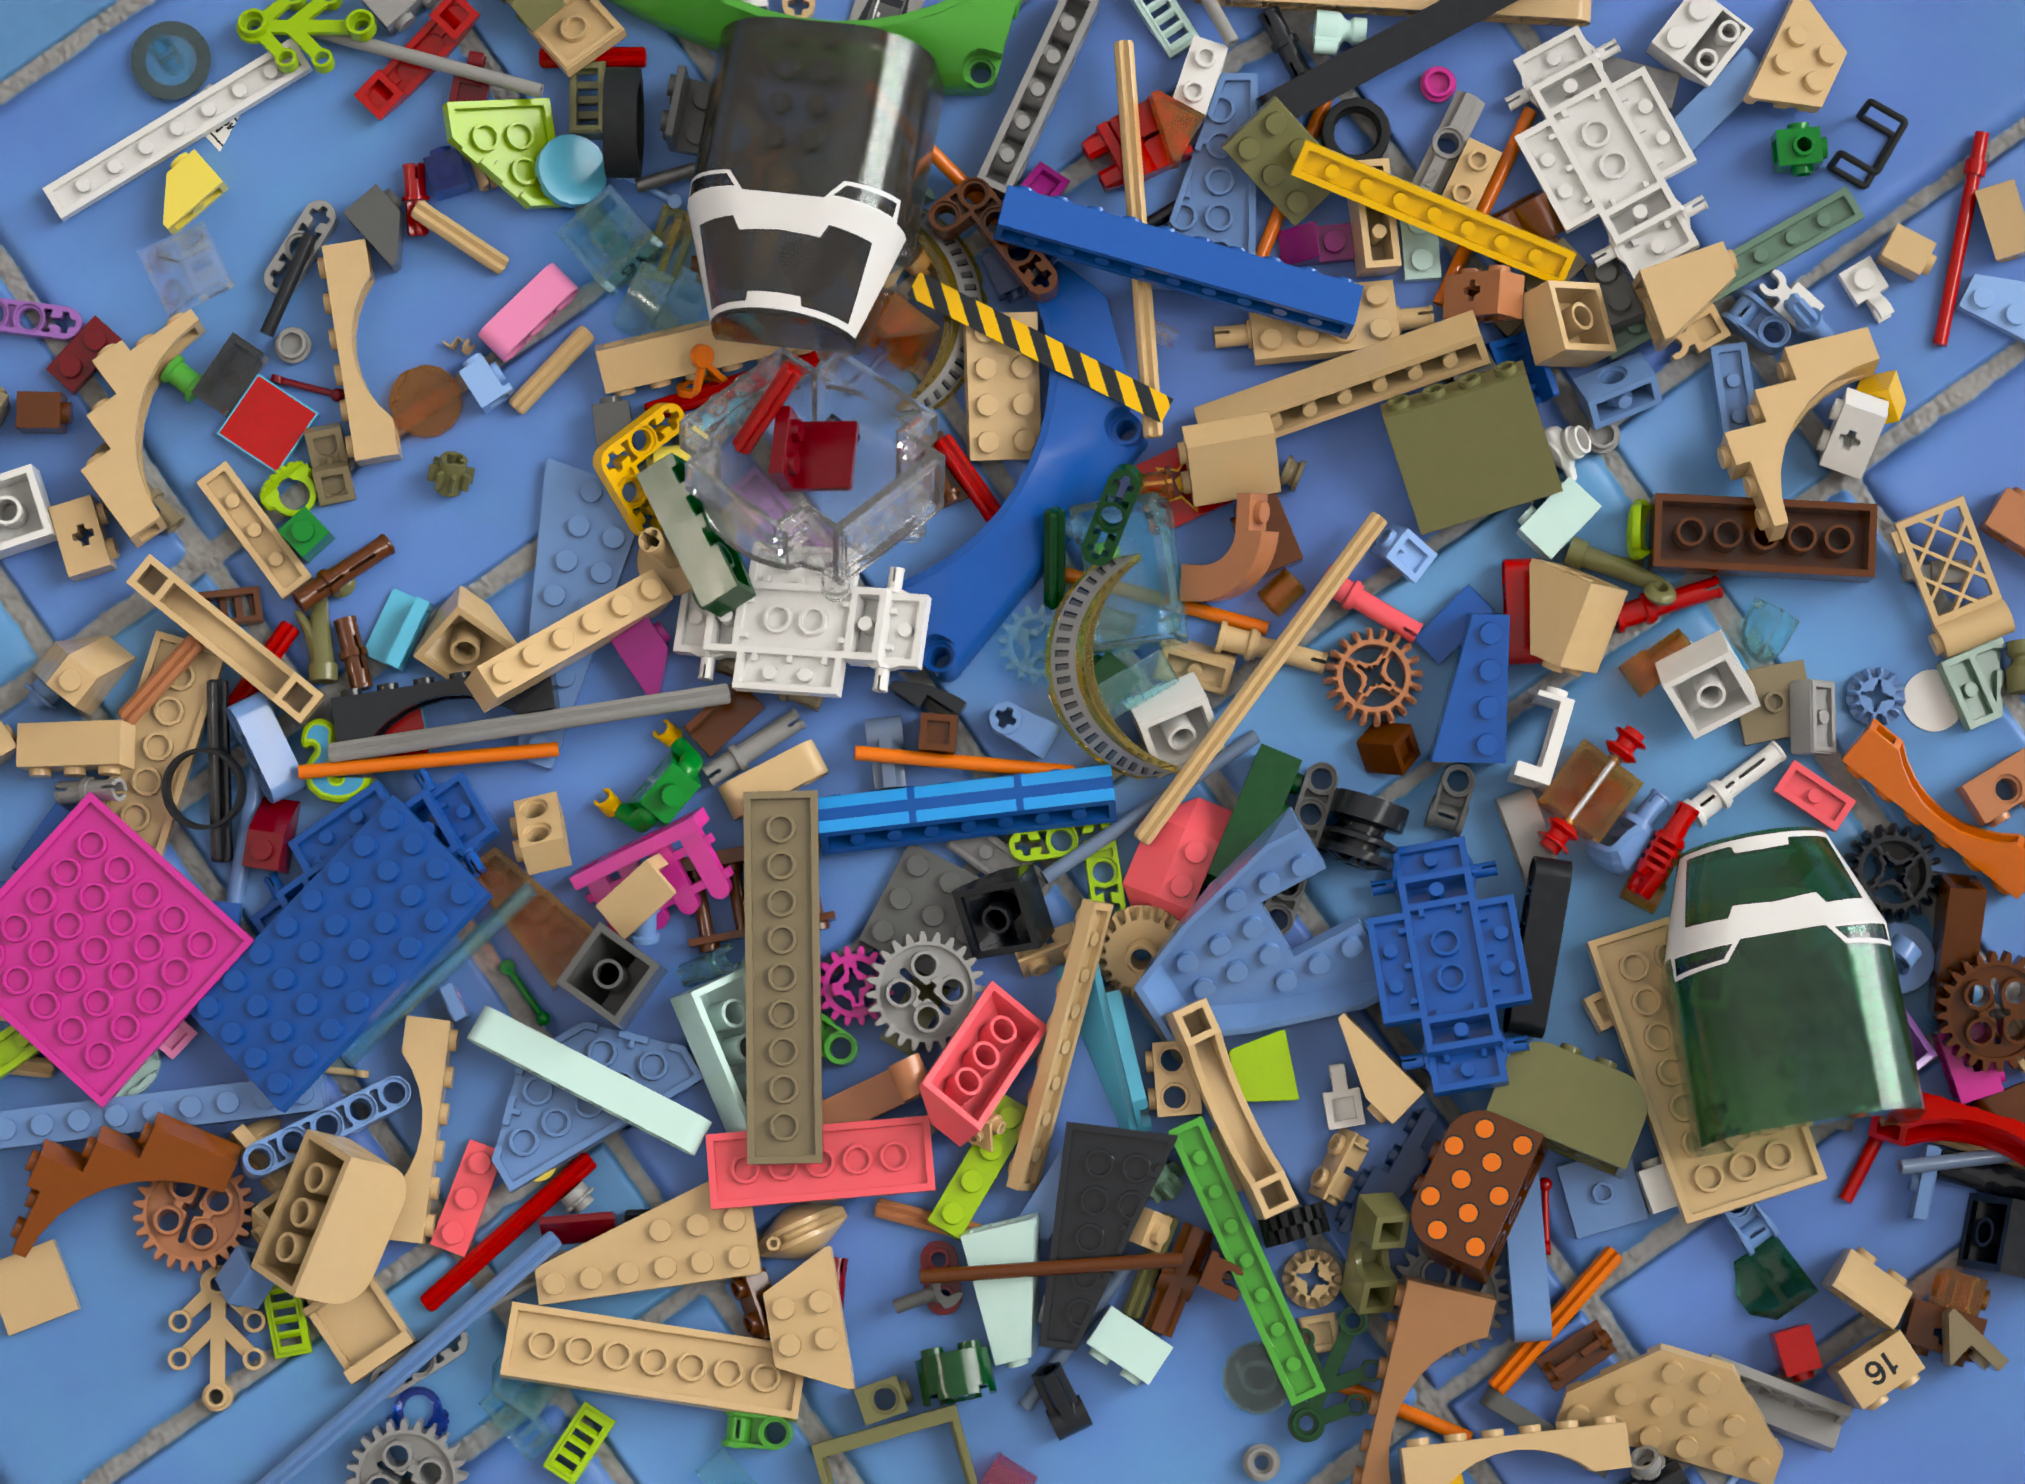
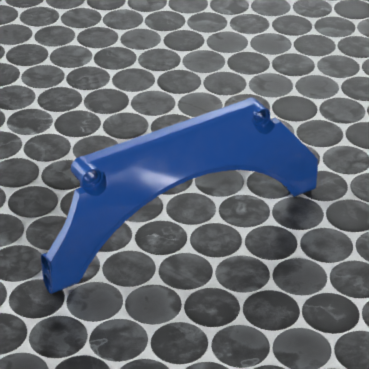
M1057 261L1053 265L1059 281L1057 296L1047 303L1036 302L1044 324L1045 335L1128 376L1109 299L1095 286L1063 263ZM1048 279L1041 280L1038 285L1041 284L1044 288L1048 287ZM1049 367L1047 404L1040 434L1029 463L1011 494L984 527L957 551L931 568L903 581L902 590L911 594H927L932 598L922 665L931 671L937 680L949 683L959 678L970 662L1043 575L1045 509L1059 506L1066 511L1067 545L1096 510L1112 470L1120 464L1133 465L1142 452L1146 450L1149 439L1144 438L1142 423L1130 412L1132 408ZM1131 429L1137 430L1136 435L1132 439L1122 440V436L1126 431ZM951 656L950 662L945 667L936 668L937 662L941 657ZM846 662V668H870V667L851 666V665H849V664ZM899 669L896 671L915 673L917 670Z

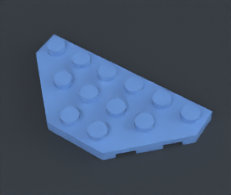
M582 1021L553 1038L555 1041L670 1100L704 1081L699 1068L686 1046L667 1043L651 1039L647 1036L599 1026L587 1021ZM517 1066L513 1086L502 1119L497 1145H495L492 1162L512 1194L629 1124Z

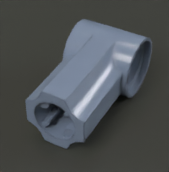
M901 715L864 719L868 747L905 748ZM872 762L875 790L906 787L903 764Z

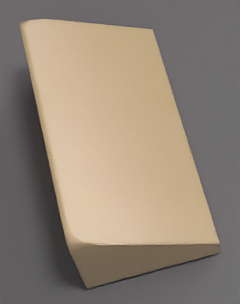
M1166 635L1155 677L1172 681L1194 672L1203 690L1226 696L1237 654L1223 650L1220 653H1216L1213 646L1173 635Z

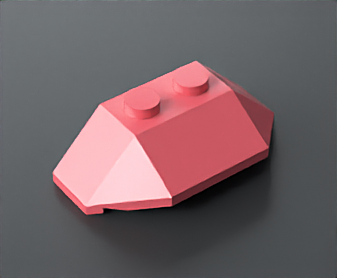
M1200 797L1180 804L1150 845L1139 842L1122 883L1130 905L1158 907L1181 921L1197 899L1232 811Z

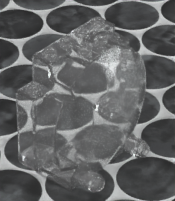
M782 346L771 355L765 356L759 364L747 373L739 375L733 383L721 392L713 394L706 403L695 411L686 414L679 422L680 449L691 456L685 463V490L702 501L703 510L709 524L718 536L734 550L747 558L782 570L803 567L821 572V593L831 602H840L850 593L851 579L902 540L907 543L919 542L926 534L927 521L944 508L945 455L931 447L937 441L938 414L841 349L829 358L821 360L816 367H813ZM788 362L798 366L802 377L782 406H791L803 422L825 421L833 413L843 421H857L859 424L851 490L781 492L768 473L775 417L749 455L738 453L734 449L732 441L784 363Z

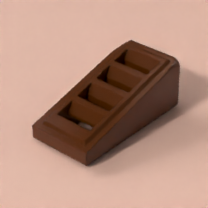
M259 586L198 592L211 604L218 601L219 610L227 617H229L227 600L233 599L235 617L230 619L240 627L264 623ZM242 597H248L250 616H244Z

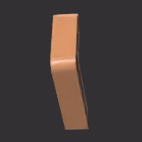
M919 1053L889 1066L888 1070L823 1100V1124L872 1120L921 1097L919 1085L928 1072Z

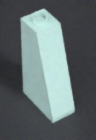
M1038 1212L969 1228L960 1236L968 1266L1039 1261L1040 1218ZM1039 1276L973 1281L995 1366L1005 1363L1007 1368L1025 1365L1029 1363L1028 1358H1031L1037 1350Z

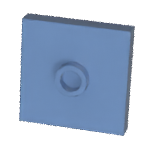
M1630 1158L1621 1179L1577 1161L1555 1167L1576 1239L1649 1219L1632 1158Z

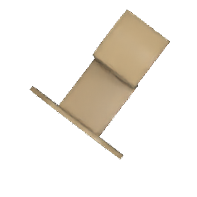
M456 337L451 345L442 340L451 350H455L460 341H462L464 344L461 351L466 356L471 354L476 347L474 344L472 346L468 344L470 342L468 338L466 341H463Z

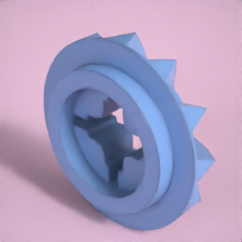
M1882 667L1868 668L1859 672L1852 678L1846 691V703L1849 711L1859 722L1868 725L1874 718L1883 725L1892 722L1900 715L1906 702L1904 685L1901 684L1895 673L1889 672ZM1879 682L1880 693L1891 698V700L1879 702L1878 707L1873 712L1872 699L1861 695V693L1874 691L1875 686Z

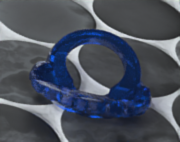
M420 1386L411 1387L403 1391L396 1399L394 1411L386 1418L387 1421L392 1418L396 1426L400 1427L401 1420L405 1416L404 1407L406 1402L415 1395H424L433 1404V1414L423 1429L428 1430L432 1424L437 1423L436 1435L441 1436L442 1433L447 1431L449 1427L447 1424L450 1423L448 1419L449 1413L443 1409L441 1400L435 1392Z

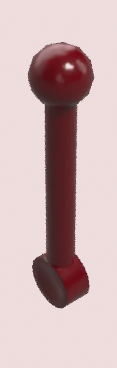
M271 375L270 381L275 384L329 396L335 402L345 398L344 390L341 388L331 390L279 375Z

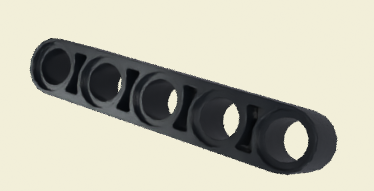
M1533 856L1531 860L1519 928L1533 1004L1505 1008L1503 1020L1504 1034L1527 1035V1037L1540 1039L1544 1036L1572 881L1573 866L1571 861Z

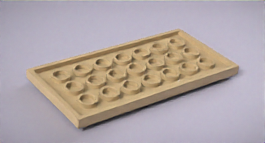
M1727 898L1687 910L1686 920L1699 918L1706 922L1727 918L1730 911ZM1670 916L1588 941L1585 945L1631 1076L1640 1084L1645 1093L1648 1106L1646 1118L1684 1226L1823 1182L1827 1180V1176L1781 1048L1757 1061L1727 1010L1719 1018L1681 1014L1684 979L1675 984L1671 961L1664 965ZM1736 950L1730 961L1728 988L1751 976V968L1746 959L1740 957ZM1686 956L1682 958V966L1686 965ZM1680 958L1676 960V969L1680 968L1682 971Z

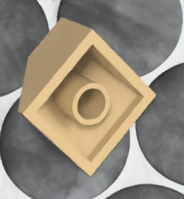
M460 585L437 611L415 649L413 657L445 679L450 680L449 674L461 671H471L472 673L478 665L513 647L517 642L491 606Z

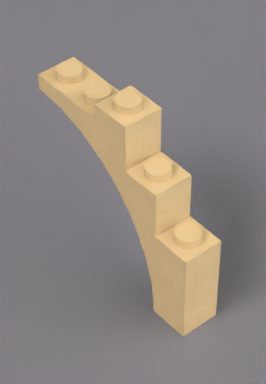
M192 309L172 316L167 321L165 327L155 334L150 333L142 337L132 350H129L123 340L116 344L112 343L102 348L97 357L92 360L98 372L115 395L97 402L86 416L110 450L106 453L101 452L92 456L87 461L86 467L80 471L137 549L168 528L153 503L145 479L142 454L144 426L152 398L161 383L160 376L163 370L173 358L181 355L188 346L206 332Z
M1868 327L1784 347L1780 362L1777 363V374L1781 383L1754 390L1750 404L1747 405V416L1752 426L1724 432L1720 447L1717 448L1719 465L1722 469H1727L1731 481L1743 478L1746 496L1748 498L1752 497L1756 506L1755 520L1760 530H1765L1769 542L1783 539L1789 523L1782 499L1781 466L1789 437L1804 416L1825 397L1847 384L1874 375L1880 357Z

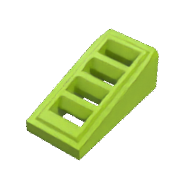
M274 1284L264 1299V1305L275 1359L313 1353L308 1316H305L302 1312V1309L306 1307L305 1299L293 1297L291 1300L275 1302L274 1295L287 1292ZM295 1307L296 1314L277 1316V1309ZM298 1321L299 1329L280 1332L279 1324ZM301 1336V1344L282 1347L281 1339Z
M585 1401L542 1466L569 1484H576L616 1421ZM585 1415L603 1427L600 1433L582 1422ZM576 1428L594 1439L592 1445H589L573 1434ZM568 1441L586 1452L583 1458L565 1448ZM560 1454L577 1465L574 1471L556 1460Z

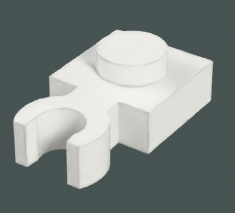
M1774 269L1770 276L1776 280L1777 288L1771 290L1761 283L1757 290L1762 297L1775 299L1778 302L1772 310L1786 319L1790 328L1799 335L1800 332L1795 327V320L1784 309V300L1789 299L1790 294L1798 293L1811 307L1818 308L1821 311L1825 306L1799 282L1790 289L1786 285L1784 274Z

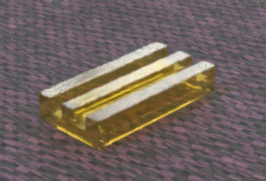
M666 204L663 205L646 256L647 258L641 271L642 275L677 286L693 238L689 214L685 210L674 209ZM669 216L675 217L657 271L652 270ZM682 220L688 221L671 275L665 274Z

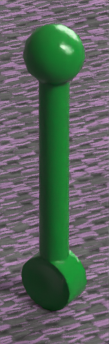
M504 960L500 965V970L504 974L509 975L537 1015L536 1022L541 1026L547 1025L550 1022V1015L541 1010L515 972V964L511 960Z

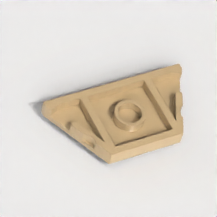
M1810 0L1789 1L1742 101L1746 104L1763 101L1773 103L1774 108H1796L1799 111L1816 113L1822 108L1847 55V51Z
M826 1246L763 1293L774 1364L777 1369L844 1389L855 1390L856 1385L832 1246Z

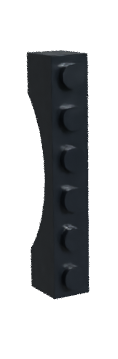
M471 671L449 674L450 680L435 682V677L417 678L413 680L412 686L399 687V683H384L377 685V691L363 693L362 688L340 691L341 697L330 698L336 742L385 735L400 720L427 705L446 700H475L464 683L471 674ZM556 673L503 702L500 706L509 708L517 714L560 708Z

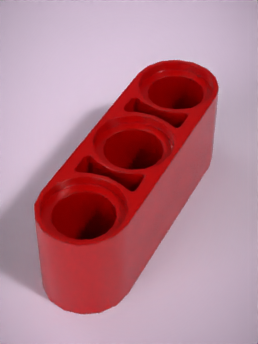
M1532 558L1502 560L1503 613L1510 615L1508 665L1542 664L1543 659L1530 654L1529 565Z

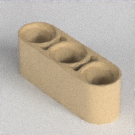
M810 739L720 785L717 789L733 820L737 821L743 818V792L797 791L829 773V770L813 739Z

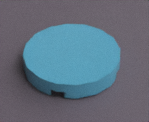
M576 134L559 135L546 143L537 155L534 168L536 178L538 177L541 184L540 188L544 195L555 204L568 208L588 204L599 196L606 185L607 178L604 170L603 154L598 146L585 137Z

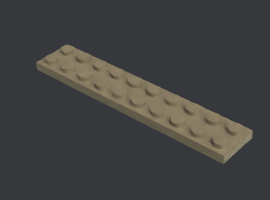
M818 790L743 792L747 1165L823 1164Z

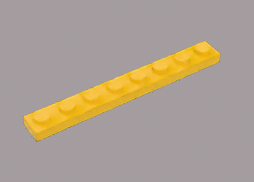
M1307 139L1304 140L1290 172L1295 177L1545 281H1565L1577 254L1575 251Z

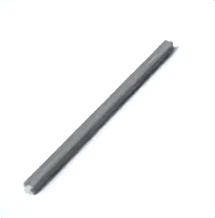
M723 683L333 742L328 744L327 752L330 762L333 763L374 758L724 705L731 702V692L729 685Z

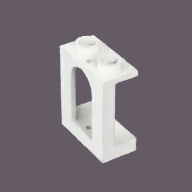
M1547 686L1546 690L1539 689L1532 697L1531 703L1553 709L1537 766L1518 760L1510 769L1508 782L1531 787L1541 792L1550 786L1575 700L1567 698V691Z

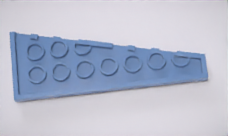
M547 458L544 472L528 638L617 589L636 535L628 527L598 475ZM624 485L622 495L627 502L634 499L636 488ZM639 507L633 509L635 511H641ZM595 651L556 673L560 708L576 706ZM568 728L519 735L518 745L558 742L560 752ZM557 757L525 759L523 761L553 771Z

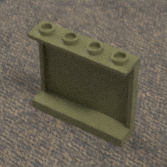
M1523 360L1518 362L1505 361L1496 365L1493 370L1480 374L1478 372H1470L1462 375L1458 381L1445 385L1441 383L1432 384L1425 387L1420 393L1410 396L1397 395L1390 398L1387 403L1380 405L1383 420L1421 535L1563 491Z

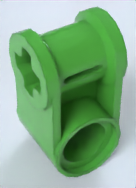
M821 1013L822 1056L840 1067H847L853 1064L859 1056L857 1040L837 1026L832 1019ZM840 1039L848 1040L852 1046L850 1055L844 1059H837L832 1053L833 1044Z
M724 1411L728 1418L726 1436L721 1440V1446L779 1450L788 1446L794 1438L795 1429L792 1421H787L777 1416ZM740 1420H741V1424H740V1433H739V1436H738V1432H739V1423H740ZM772 1422H779L786 1429L785 1439L781 1443L772 1442L767 1436L768 1426Z

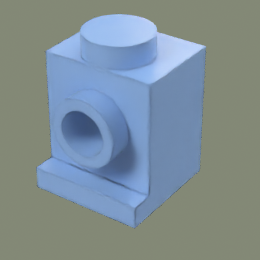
M481 353L471 356L462 364L464 368L459 371V374L485 414L503 404L515 394L510 383L504 386L501 385L507 379L497 363L494 361L489 365Z

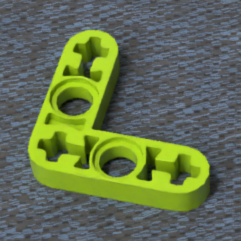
M1102 823L1014 833L1008 842V851L1011 858L1018 863L1057 860L1078 847V835L1075 829L1081 828V836L1092 834L1094 827H1099L1101 832L1111 824ZM1064 831L1071 837L1072 843L1068 850L1058 851L1054 849L1051 844V837L1055 832ZM1040 833H1045L1044 846L1048 854H1041L1042 846L1031 848L1028 856H1023L1022 850L1015 849V845L1019 844L1022 836L1026 837L1029 843L1040 841ZM1115 839L1085 859L1084 868L1089 899L1105 902L1104 893L1096 895L1095 889L1106 890L1115 886L1117 893L1110 892L1109 899L1111 904L1118 906L1119 911L1126 908ZM1107 863L1112 867L1113 878L1109 882L1101 883L1094 878L1093 868L1096 864Z

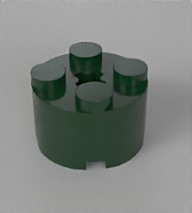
M970 1340L958 1343V1350L944 1353L942 1347L920 1351L921 1359L915 1361L923 1406H932L930 1399L938 1398L940 1405L982 1397L981 1389L988 1387L990 1394L996 1393L997 1388L989 1347H981L979 1340Z

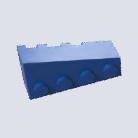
M1503 613L1468 614L1455 666L1447 688L1445 702L1438 720L1436 734L1429 752L1428 760L1431 762L1505 763L1510 615Z

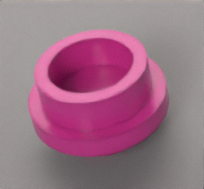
M1431 67L1423 73L1420 79V91L1428 101L1443 103L1453 96L1456 89V79L1453 73L1445 67Z

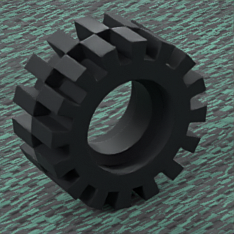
M1323 1201L1284 1211L1266 1220H1258L1266 1248L1330 1231Z

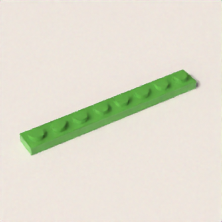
M1197 1117L1169 1130V1134L1178 1135L1174 1146L1225 1259L1238 1265L1244 1272V1275L1241 1276L1231 1271L1291 1406L1325 1392L1326 1389L1203 1117Z

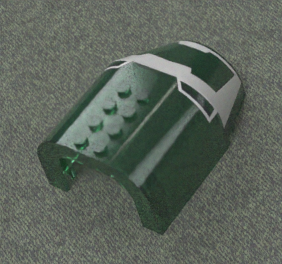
M1805 826L1767 829L1711 841L1682 853L1676 862L1661 979L1695 1157L1731 1152L1738 1142L1761 1134L1852 1118L1882 1116L1880 1118L1881 1127L1918 1121L1926 1112L1889 925L1827 833L1822 828Z

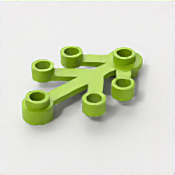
M276 0L263 11L256 8L245 10L238 18L236 30L239 38L245 43H260L275 58L279 70L283 73H292L299 67V59L296 52L291 48H284L274 37V35H288L311 58L314 69L318 73L325 74L332 71L335 67L334 57L330 50L322 48L310 35H350L355 41L368 42L376 34L377 24L373 14L366 9L352 11L346 20H313L324 10H337L341 7L343 0H312L308 4L307 0ZM288 9L298 11L288 20H277ZM255 26H260L255 30H251ZM361 27H367L364 30L358 31ZM286 58H293L289 63H282ZM328 58L327 62L323 64L318 63L320 59Z

